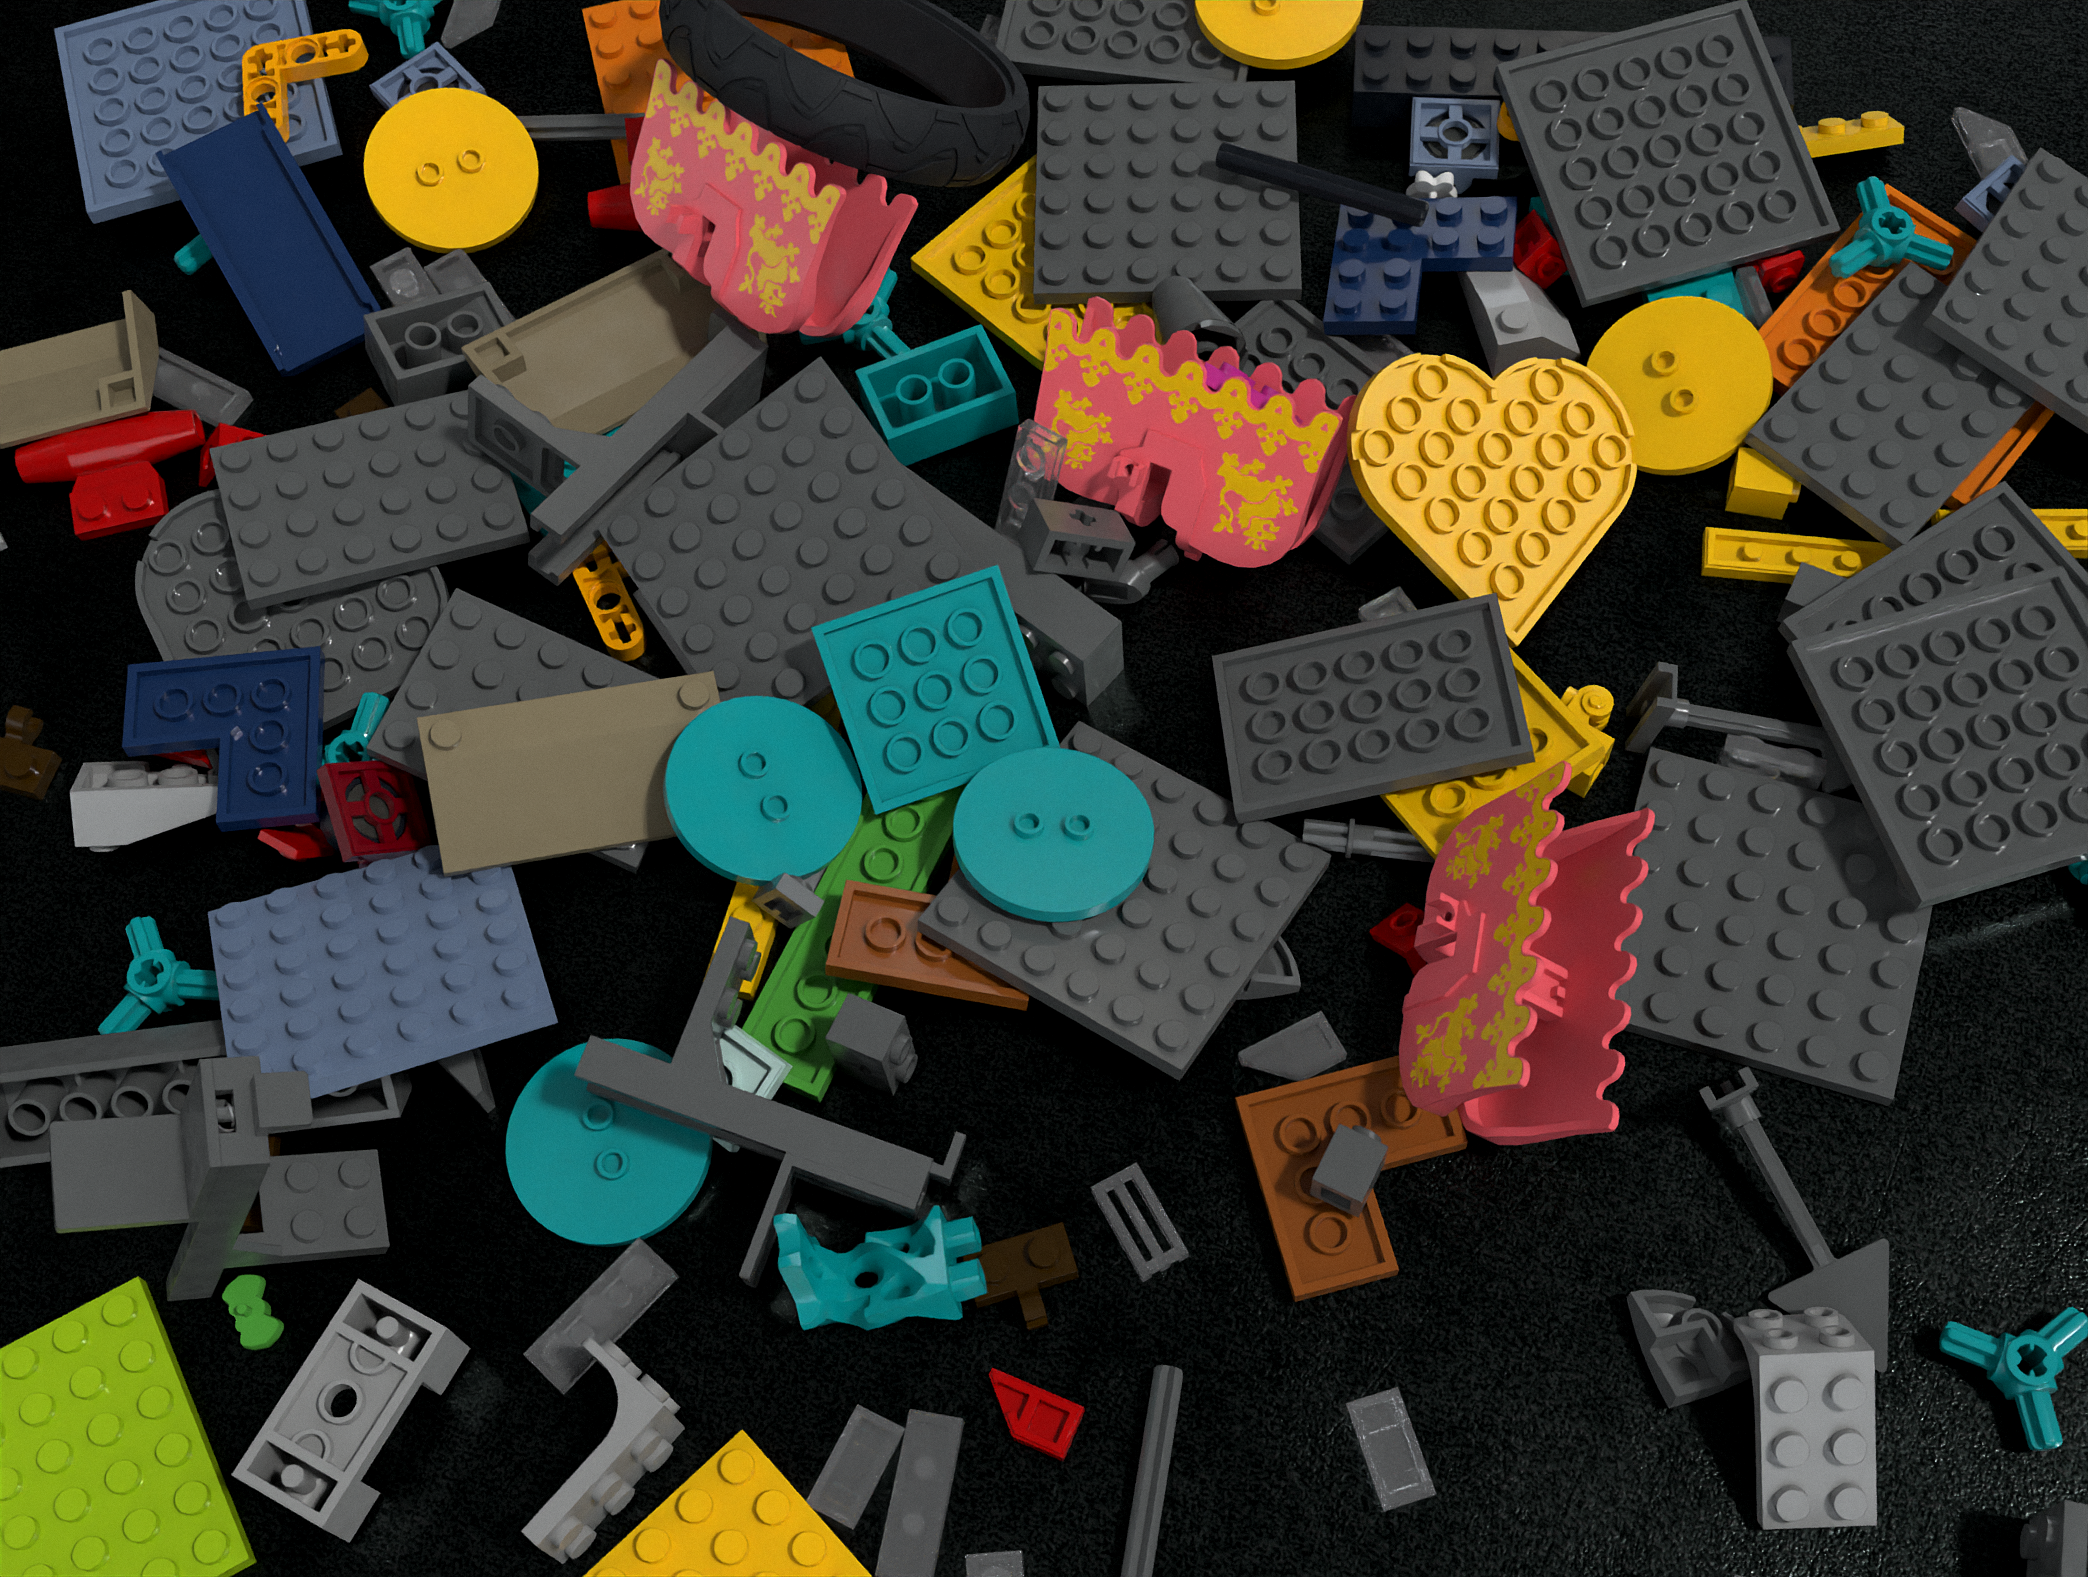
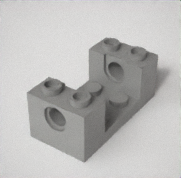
M358 1279L233 1471L232 1476L322 1529L350 1543L380 1495V1492L361 1482L365 1473L419 1387L423 1385L441 1396L469 1352L470 1347L447 1327ZM354 1389L357 1395L354 1409L344 1417H334L331 1412V1403L334 1397L342 1390Z

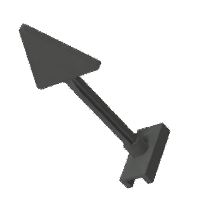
M1658 662L1626 708L1627 717L1640 719V722L1625 741L1626 751L1644 754L1664 726L1683 729L1685 726L1819 749L1822 752V791L1830 794L1853 786L1823 724L1822 727L1690 704L1687 699L1677 698L1678 665Z
M1748 1066L1738 1071V1076L1744 1087L1735 1091L1731 1081L1728 1080L1720 1084L1726 1096L1716 1100L1709 1086L1699 1090L1710 1112L1721 1109L1732 1130L1738 1128L1813 1265L1812 1272L1770 1291L1768 1294L1769 1300L1791 1315L1804 1314V1310L1811 1307H1828L1837 1310L1839 1314L1847 1318L1874 1349L1875 1369L1879 1372H1885L1887 1370L1889 1241L1881 1238L1841 1258H1835L1832 1255L1757 1119L1762 1115L1750 1094L1757 1090L1759 1085Z

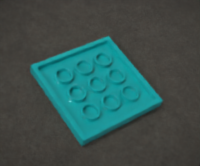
M998 564L811 627L875 814L969 783L983 768L1012 753L1035 748H1061Z

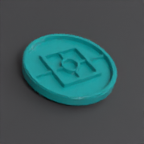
M744 696L723 701L708 708L686 726L676 740L668 758L663 780V796L666 812L674 832L684 847L700 863L730 880L748 885L764 886L784 872L788 875L807 879L826 868L837 858L846 846L858 823L862 805V784L857 763L848 745L840 734L818 714L804 706L781 698Z
M1035 748L1015 752L992 762L976 774L967 784L958 800L954 813L953 847L964 876L988 901L1005 911L1028 919L1046 922H1069L1090 918L1106 912L1125 900L1137 888L1145 876L1151 860L1154 844V824L1150 808L1141 791L1123 772L1113 765L1093 755L1076 750Z
M618 1038L603 1039L670 1064L673 1059L658 1048L642 1042ZM583 1043L562 1052L546 1063L531 1078L518 1097L511 1113L506 1134L505 1152L508 1173L513 1188L526 1210L550 1231L570 1241L588 1246L615 1247L628 1245L646 1239L663 1230L688 1208L702 1187L712 1157L713 1137L588 1092L586 1089L588 1082L577 1079L574 1076L587 1043Z

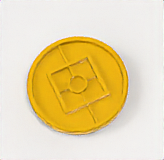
M1194 0L1195 16L1198 25L1206 38L1218 50L1236 61L1264 69H1294L1317 63L1331 56L1342 48L1354 34L1356 25H1359L1363 7V0Z
M430 89L418 92L399 101L375 125L367 141L364 154V177L367 191L381 219L404 240L417 247L437 253H472L484 250L503 241L518 229L527 218L538 191L539 171L536 150L523 124L509 109L498 101L467 89Z
M1676 296L1663 298L1632 310L1614 323L1601 337L1593 349L1586 366L1610 386L1629 416L1635 435L1630 438L1632 463H1637V470L1657 475L1695 473L1713 467L1734 455L1739 447H1743L1746 444L1744 440L1748 432L1767 413L1773 392V372L1769 353L1757 329L1735 309L1721 302L1702 297Z

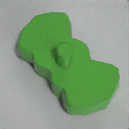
M255 1274L240 1275L227 1285L222 1299L229 1306V1313L236 1318L235 1327L241 1333V1345L246 1349L256 1351L271 1347L280 1338L284 1330V1324L281 1320L271 1316V1306L262 1299L266 1281L262 1276Z

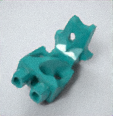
M934 1205L923 1218L911 1226L894 1230L866 1232L865 1243H860L852 1251L836 1253L820 1246L816 1237H810L796 1214L783 1213L774 1216V1226L780 1248L778 1269L793 1296L803 1330L832 1323H847L859 1326L865 1330H871L913 1316L958 1320L963 1318L961 1301L987 1293L986 1278L979 1259L957 1263L956 1260L957 1257L982 1250L980 1232L973 1217L947 1222L940 1206ZM909 1249L908 1253L899 1251V1250ZM864 1272H873L878 1275V1281L872 1287L862 1288L855 1284L856 1277Z

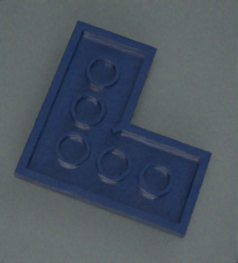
M1518 197L1418 198L1429 203L1428 215L1422 227H1415L1341 204L1323 319L1324 334H1415L1422 272L1513 271Z
M320 646L128 665L122 748L128 757L220 748L216 824L221 832L320 822L321 785L316 770L322 766L325 655Z

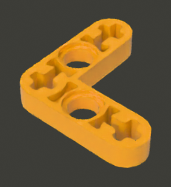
M341 29L258 44L248 49L242 58L244 116L258 110L256 105L259 103L256 100L261 94L274 92L275 96L270 101L264 102L263 105L286 143L290 135L287 84L359 70L368 60V52L361 35L351 29ZM303 54H315L314 58L309 62L296 63L298 57ZM264 64L267 76H262L260 73Z
M604 540L572 573L608 652L619 661H631L640 657L647 649L648 638L622 579L630 575L617 556L618 562L612 563L608 554L612 552V549ZM595 561L598 569L590 572L586 564ZM614 593L621 597L618 605L612 609L601 610L596 607L597 601L605 594ZM623 621L631 637V641L624 644L620 640L614 625Z

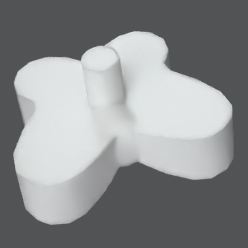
M1418 171L1415 176V182L1407 188L1406 195L1414 198H1457V190L1454 187V175L1451 172H1444L1433 178L1426 171Z

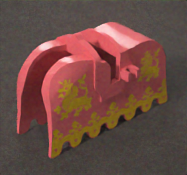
M659 59L655 68L649 101L631 166L630 196L635 217L644 233L656 244L673 253V260L690 276L702 284L710 286L712 298L731 315L736 316L738 321L749 330L754 329L768 334H787L799 330L802 334L822 338L835 337L845 333L862 318L878 292L895 251L918 207L916 198L901 193L895 196L888 206L885 200L887 192L885 177L870 173L865 177L862 184L859 185L857 182L858 169L836 161L831 164L828 158L788 142L772 132L757 126L726 107L719 100L712 102L704 113L702 109L703 89L698 86L697 82L689 80L683 84L679 93H677L675 87L677 80L676 67L668 59Z
M1098 296L1088 299L1079 338L1077 336V321L1074 314L1061 307L1050 311L1045 361L1033 426L1037 452L1050 475L1062 486L1085 498L1114 505L1115 511L1123 515L1128 522L1140 527L1148 526L1161 514L1165 523L1177 531L1175 540L1178 548L1184 550L1185 557L1195 561H1199L1202 554L1205 553L1218 561L1236 567L1256 568L1268 565L1284 557L1288 551L1305 543L1319 528L1329 508L1348 457L1347 427L1350 412L1358 395H1351L1345 398L1336 410L1329 409L1325 404L1326 390L1323 383L1319 380L1308 378L1300 382L1294 393H1287L1282 388V372L1279 366L1272 362H1265L1257 366L1249 377L1256 382L1253 389L1261 392L1264 385H1267L1279 393L1271 396L1263 408H1256L1251 403V386L1248 380L1242 376H1232L1226 379L1219 391H1212L1206 385L1207 370L1204 366L1206 362L1219 369L1224 361L1239 369L1240 357L1231 346H1222L1214 350L1209 360L1202 361L1197 356V340L1190 331H1177L1172 334L1167 344L1160 345L1155 339V324L1149 316L1138 314L1130 318L1124 329H1118L1113 323L1114 310L1111 303ZM1295 415L1303 421L1302 424L1297 422Z
M1564 760L1521 786L1475 809L1453 830L1438 853L1426 893L1423 924L1417 926L1414 947L1421 958L1428 964L1418 971L1413 978L1409 993L1404 997L1402 1009L1403 1022L1399 1043V1065L1402 1085L1409 1101L1415 1107L1445 1117L1457 1108L1461 1123L1467 1131L1497 1145H1523L1573 1135L1615 1131L1619 1122V1108L1614 1103L1603 1100V1092L1609 1084L1619 1079L1625 1067V1057L1620 1052L1609 1049V1042L1613 1035L1624 1030L1631 1017V1007L1622 1000H1615V993L1619 986L1632 978L1637 968L1636 957L1627 951H1621V945L1626 937L1636 932L1643 919L1642 910L1633 903H1627V897L1633 889L1643 883L1649 869L1648 863L1639 856H1632L1635 846L1646 839L1651 833L1655 814L1646 807L1640 811L1594 821L1562 831L1565 824L1564 816L1556 810H1549V806L1553 798L1565 790L1571 778L1572 767L1570 763Z

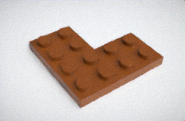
M955 853L949 881L960 868ZM846 880L826 960L825 975L1027 1011L1030 995L917 931L918 919L937 897L936 895Z
M1399 1055L1235 1098L1236 1109L1294 1302L1396 1276L1399 1268L1374 1190L1372 1189L1358 1218L1310 1195L1312 1178L1339 1123L1351 1129L1355 1125L1367 1128L1381 1138L1382 1144L1389 1146L1386 1161L1381 1171L1466 1149L1468 1140L1457 1108L1445 1117L1413 1106L1402 1085Z

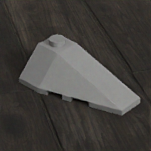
M1514 261L1513 271H1456L1492 377L1517 362L1537 357V359L1557 360L1565 358L1572 361L1580 360L1581 353L1568 318L1540 285L1532 281L1517 268Z
M143 761L83 763L70 790L75 847H89L94 852L113 851L118 849L120 845H128L216 814L218 775H216L214 769L209 770L208 774H198V771L193 769L191 764H175L172 768L163 771H150L149 762Z

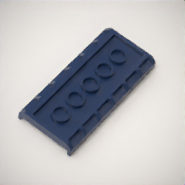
M261 102L256 105L257 111L165 155L161 151L156 152L155 155L282 377H290L365 341L363 315L381 311V308Z

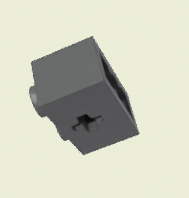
M1039 498L1032 499L1017 535V539L1033 570L1119 582L1136 544L1119 512L1115 510Z
M848 993L825 1037L837 1070L842 1075L894 1096L900 1082L907 1083L911 1078L918 1056L914 1054L915 1049L905 1016Z

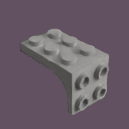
M1811 1307L1805 1309L1804 1314L1783 1315L1775 1310L1757 1309L1750 1311L1748 1317L1735 1318L1734 1332L1741 1340L1747 1355L1754 1393L1757 1521L1761 1528L1766 1530L1877 1525L1874 1349L1844 1315L1828 1307Z
M588 1336L581 1345L611 1374L615 1382L618 1394V1409L614 1424L602 1443L521 1531L538 1548L562 1564L569 1557L575 1559L587 1550L596 1537L594 1529L609 1513L615 1515L629 1503L635 1493L633 1486L647 1470L654 1472L665 1463L673 1451L672 1442L685 1429L674 1416L681 1407L648 1374H645L638 1381L637 1378L642 1374V1371L608 1338L599 1345Z

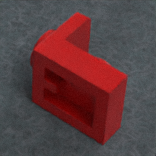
M1533 209L1517 224L1514 263L1518 269L1544 290L1553 284L1568 268L1554 232L1545 218Z
M1800 250L1789 254L1783 252L1736 265V267L1757 298L1771 292L1781 293L1796 284L1805 257Z

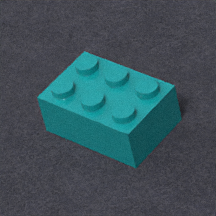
M982 324L855 371L861 401L874 429L897 460L904 466L1019 423L1015 390Z

